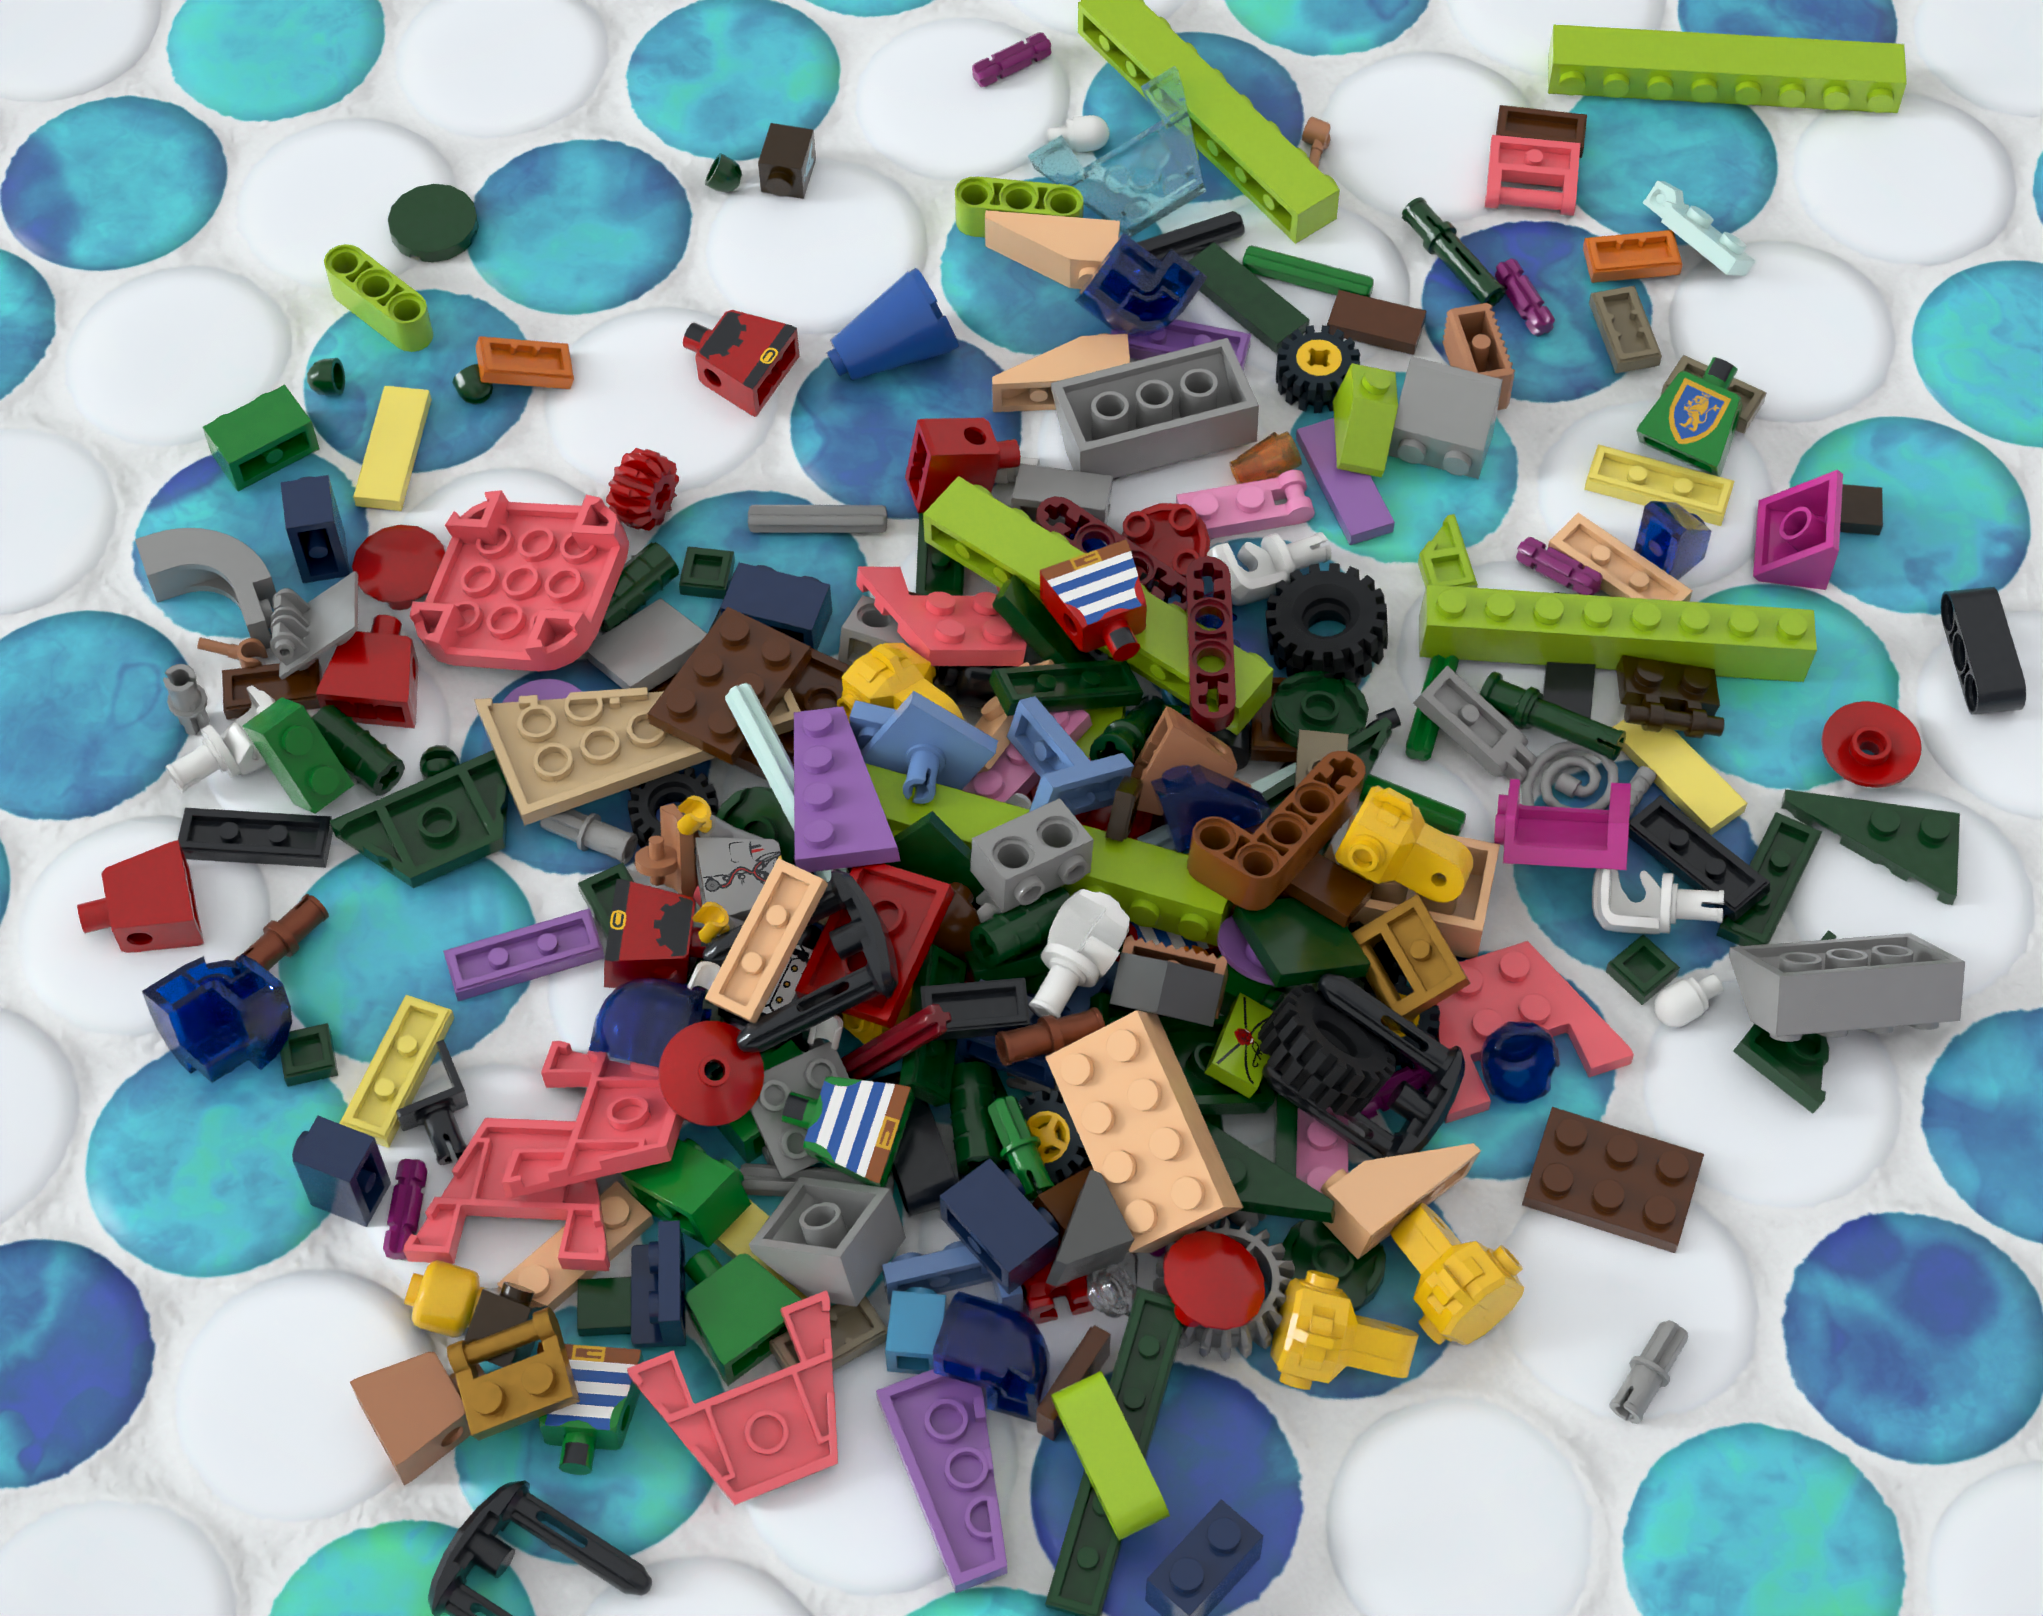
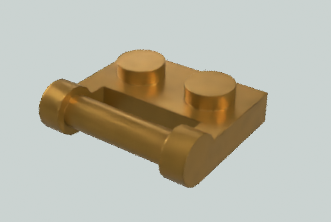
M1418 894L1352 932L1353 937L1371 963L1365 977L1379 1001L1411 1022L1420 1013L1471 984ZM1383 939L1414 990L1413 993L1401 999L1373 950L1375 944ZM1385 1021L1387 1027H1388L1391 1031L1398 1030V1029H1396L1395 1027H1393L1391 1024H1389L1388 1022Z
M550 1307L534 1312L532 1314L533 1319L477 1341L467 1344L465 1340H461L447 1346V1356L456 1375L470 1433L477 1440H482L580 1402L556 1315ZM541 1340L544 1352L480 1377L478 1376L476 1364Z

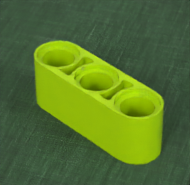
M979 176L962 179L955 188L956 226L965 235L985 238L986 210L1083 218V195L1075 187L1062 184Z
M338 245L327 252L324 258V265L332 295L340 304L403 351H420L431 343L433 330L426 300L422 295L354 245Z
M1099 1371L1051 1394L1058 1415L1118 1540L1169 1517L1170 1514L1161 1492L1103 1373Z

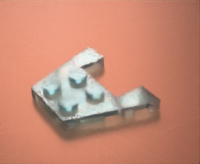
M1176 66L1141 86L1145 97L1161 121L1086 167H1082L1062 135L1028 155L1034 169L1054 184L1068 185L1078 189L1083 195L1084 205L1104 220L1120 221V231L1129 238L1206 192L1182 79Z

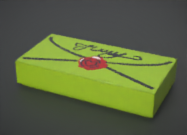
M1239 993L1231 1005L1205 1074L1251 1098L1259 1087L1263 1076V1067L1270 1058L1269 1055L1263 1054L1259 1045L1263 1041L1258 1039V1032L1274 1011Z

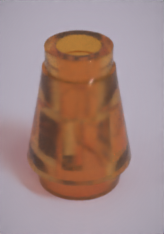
M1288 431L1279 435L1276 432L1271 433L1238 456L1237 459L1229 462L1231 472L1237 484L1278 478L1282 473L1302 465L1299 451Z

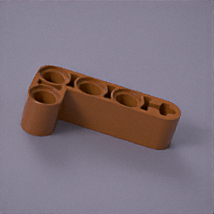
M1348 751L1330 752L1322 758L1253 834L1221 817L1211 816L1201 819L1196 823L1192 831L1187 860V869L1190 875L1201 884L1241 908L1254 911L1267 908L1357 809L1366 774L1363 761L1357 755Z

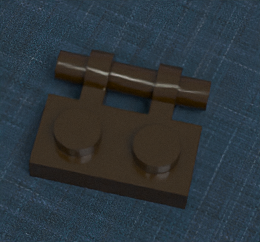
M1625 655L1621 656L1616 667L1620 704L1626 705L1624 712L1625 723L1641 725L1644 731L1660 732L1662 728L1683 731L1686 737L1701 739L1704 734L1718 737L1722 735L1725 724L1724 718L1715 716L1720 706L1715 669Z

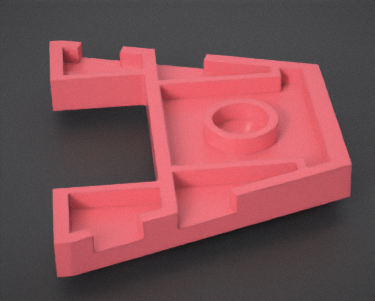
M858 566L857 587L862 593L868 590L875 597L874 606L882 615H891L898 623L897 632L916 653L929 661L931 666H1020L1024 663L1027 643L993 608L992 604L997 594L980 592L975 596H952L945 592H932L929 595H910L901 567Z
M1528 941L1459 962L1471 984L1434 1005L1439 1006L1440 1010L1438 1042L1448 1049L1456 1045L1459 1046L1465 1059L1464 1076L1456 1099L1444 1120L1445 1123L1489 1110L1491 1100L1473 1062L1563 1033L1569 1035L1588 1077L1630 1065L1633 1060L1634 1054L1631 1048Z
M552 1041L541 1071L545 1087H587L566 1148L513 1149L501 1182L506 1198L520 1197L671 1161L684 1119L671 1109L663 1097L658 1079L659 1065L633 1059L630 1065L609 1060L607 1052L590 1049L587 1054L572 1051L570 1043Z
M485 1118L453 1167L452 1173L454 1177L441 1197H434L425 1211L427 1219L417 1235L411 1234L406 1241L403 1252L408 1262L431 1263L439 1260L454 1264L465 1218L467 1216L566 1220L558 1254L561 1268L609 1271L610 1259L597 1178L515 1198H506L501 1184L513 1149L566 1148L576 1121Z
M827 1290L780 1309L800 1363L696 1404L693 1402L674 1350L627 1368L632 1382L734 1506L838 1464L830 1297Z

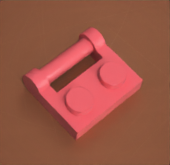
M1492 135L1484 207L1498 209L1499 204L1560 210V215L1574 216L1577 198L1580 143ZM1501 181L1562 187V192L1502 187Z

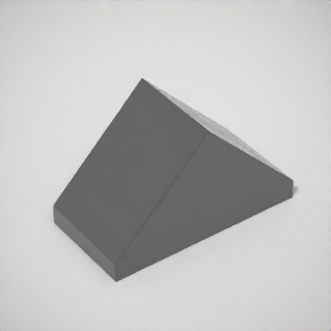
M1121 952L1110 1004L1213 1027L1225 975L1170 961Z
M1090 1170L1082 1186L1046 1283L1056 1287L1122 1262L1134 1241L1127 1223L1099 1172Z

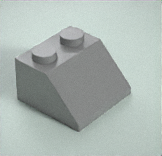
M1411 356L1398 404L1389 456L1400 458L1412 464L1419 463L1446 470L1453 475H1465L1479 479L1493 437L1503 379Z
M800 1177L749 1243V1246L754 1255L805 1296L810 1297L827 1290L830 1303L857 1307L882 1272V1264L890 1261L906 1236L891 1188Z

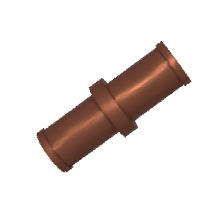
M309 894L303 896L302 900L278 922L271 920L263 928L264 934L245 952L233 960L237 971L248 982L256 984L284 956L291 957L299 950L298 943L329 917L326 908L314 896H309Z
M1096 1007L1060 1018H1055L1051 1014L1042 1016L1038 1019L1037 1024L1006 1032H997L995 1036L997 1054L1005 1066L1044 1054L1048 1056L1105 1027L1101 1012Z

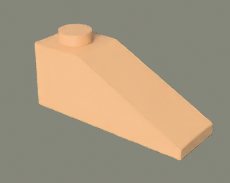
M986 210L985 247L1068 288L1115 292L1118 249L1120 248V221Z
M1103 333L1080 336L993 376V412L1056 410L1051 383L1130 363L1128 334Z
M1474 1143L1366 1160L1349 1173L1342 1168L1335 1172L1320 1189L1335 1204L1334 1223H1323L1359 1259L1390 1235V1231L1421 1202L1428 1206L1468 1174L1481 1150Z

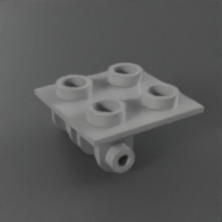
M356 571L308 603L289 588L281 589L274 594L272 598L274 612L271 615L272 639L270 641V649L280 660L279 677L282 680L297 670L307 669L315 662L319 655L334 645L339 646L346 643L354 635L355 631L358 630V573Z
M830 1041L764 1071L761 1093L756 1103L750 1109L766 1145L762 1147L763 1156L768 1164L776 1166L781 1179L820 1162L807 1155L803 1148L808 1130L782 1122V1113L791 1091L818 1099L826 1077L849 1078L837 1050L831 1049L832 1043Z

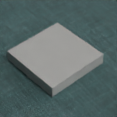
M660 598L594 640L590 648L585 652V655L590 663L622 689L647 687L649 692L680 671L707 633Z

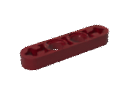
M1054 496L1040 503L1037 508L1035 523L1049 532L1055 531L1060 533L1072 546L1085 554L1087 552L1083 549L1082 544L1088 539H1100L1107 546L1126 539L1135 565L1142 567L1147 574V577L1140 581V583L1146 587L1148 592L1152 589L1151 594L1164 601L1165 596L1171 598L1175 594L1179 595L1181 601H1174L1172 603L1181 607L1186 612L1185 577L1071 500ZM1059 516L1065 518V524L1061 522L1056 523L1054 526L1048 524L1049 518L1056 520ZM1071 533L1075 535L1074 540H1070ZM1155 580H1159L1158 588L1154 585Z
M1206 556L1192 561L1186 573L1189 704L1192 721L1206 731L1215 732L1227 728L1232 723L1236 705L1231 574L1229 567L1224 561L1216 557ZM1202 577H1212L1214 583L1213 597L1204 598V582ZM1211 614L1219 617L1223 621V625L1216 630L1209 631L1200 628L1196 620L1202 615ZM1205 656H1216L1225 663V666L1218 672H1206L1197 663ZM1208 689H1217L1218 712H1209L1207 705Z

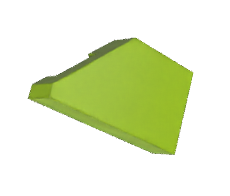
M1455 514L1448 515L1445 518L1443 526L1432 541H1428L1419 554L1418 566L1425 588L1426 585L1477 588L1478 584Z

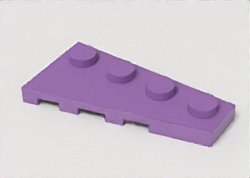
M843 706L794 712L796 867L807 872L900 861L898 847Z
M974 1353L876 1390L877 1401L955 1593L1007 1574V1560L978 1354Z

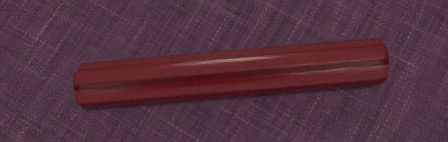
M931 1004L842 1057L841 1061L849 1078L866 1080L946 1033L947 1024L951 1022V1015L949 1012H943L939 1004Z

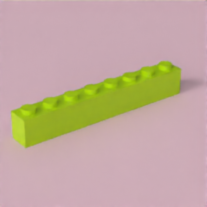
M1081 0L1078 2V34L1295 244L1337 219L1340 189L1334 179L1327 174L1324 175L1311 163L1307 154L1301 148H1296L1282 135L1274 122L1267 121L1253 107L1248 97L1243 94L1240 95L1226 82L1223 74L1205 62L1199 56L1195 47L1189 42H1184L1172 30L1167 20L1163 17H1158L1145 4L1144 0Z
M1553 24L1548 53V94L1898 113L1907 84L1904 44Z
M959 476L923 513L924 539L926 543L1000 589L1003 583L1016 575L1040 601V570L1085 554L1072 546L1060 533L1055 531L1049 532L1033 522L1024 511L1008 507L995 499L983 486L972 485ZM1141 584L1147 605L1146 629L1142 633L1135 635L1140 644V650L1135 656L1126 661L1131 670L1190 706L1186 612L1181 607L1173 603L1167 604L1152 595ZM1196 621L1197 625L1204 630H1216L1214 628H1206ZM1234 645L1236 705L1234 720L1226 729L1238 735L1271 696L1274 669L1258 654L1253 652L1247 653ZM1107 646L1098 648L1100 651L1112 657ZM1205 656L1197 663L1206 672H1218L1225 666V663L1216 656ZM1208 689L1207 705L1209 712H1218L1219 710L1217 705V689Z
M1426 585L1419 614V657L1432 658L1436 655L1446 658L1454 655L1458 660L1546 665L1547 662L1596 664L1595 669L1616 670L1621 656L1625 655L1715 669L1717 677L1804 682L1817 652L1814 610Z
M865 763L893 837L933 811L972 850V838L1029 812V809L937 783L933 800L925 804H916L912 802L915 795V787H913L912 796L909 799L905 798L903 794V784L907 775ZM1082 825L1094 839L1091 872L1074 884H1064L1061 886L1068 891L1070 896L1080 889L1105 893L1119 902L1120 907L1130 917V921L1139 926L1152 927L1183 936L1191 941H1201L1218 946V932L1222 923L1229 917L1234 903L1201 884L1190 875L1187 869L1188 854L1128 837L1123 842L1105 837L1106 831Z

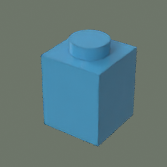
M911 1287L906 1291L892 1290L885 1347L888 1372L921 1374L942 1366L947 1324L946 1295L937 1294L935 1291L924 1287Z

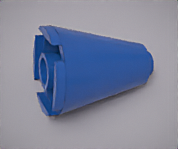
M917 268L909 272L907 271L830 339L834 349L826 353L839 377L847 373L851 380H856L951 353V351L959 347L948 319L945 315L943 316L936 303L938 301Z

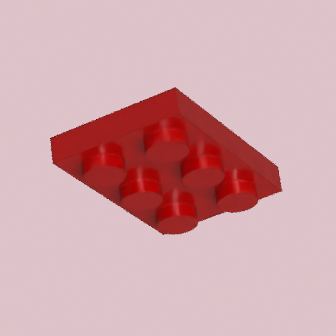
M883 863L857 866L852 868L850 875L873 903L888 930L895 951L898 985L891 998L887 999L879 994L842 1013L891 1029L896 1023L955 892L951 884ZM842 909L829 916L795 988L799 998L866 966L867 959L863 951L842 961L829 936L830 931L852 921L848 910Z

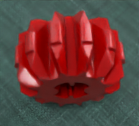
M635 448L631 453L623 455L621 465L614 467L613 479L608 483L610 492L606 497V503L610 505L609 509L617 515L621 523L637 530L644 529L650 531L655 525L660 526L663 523L665 513L672 510L671 503L677 496L675 487L679 482V476L676 475V463L650 449Z

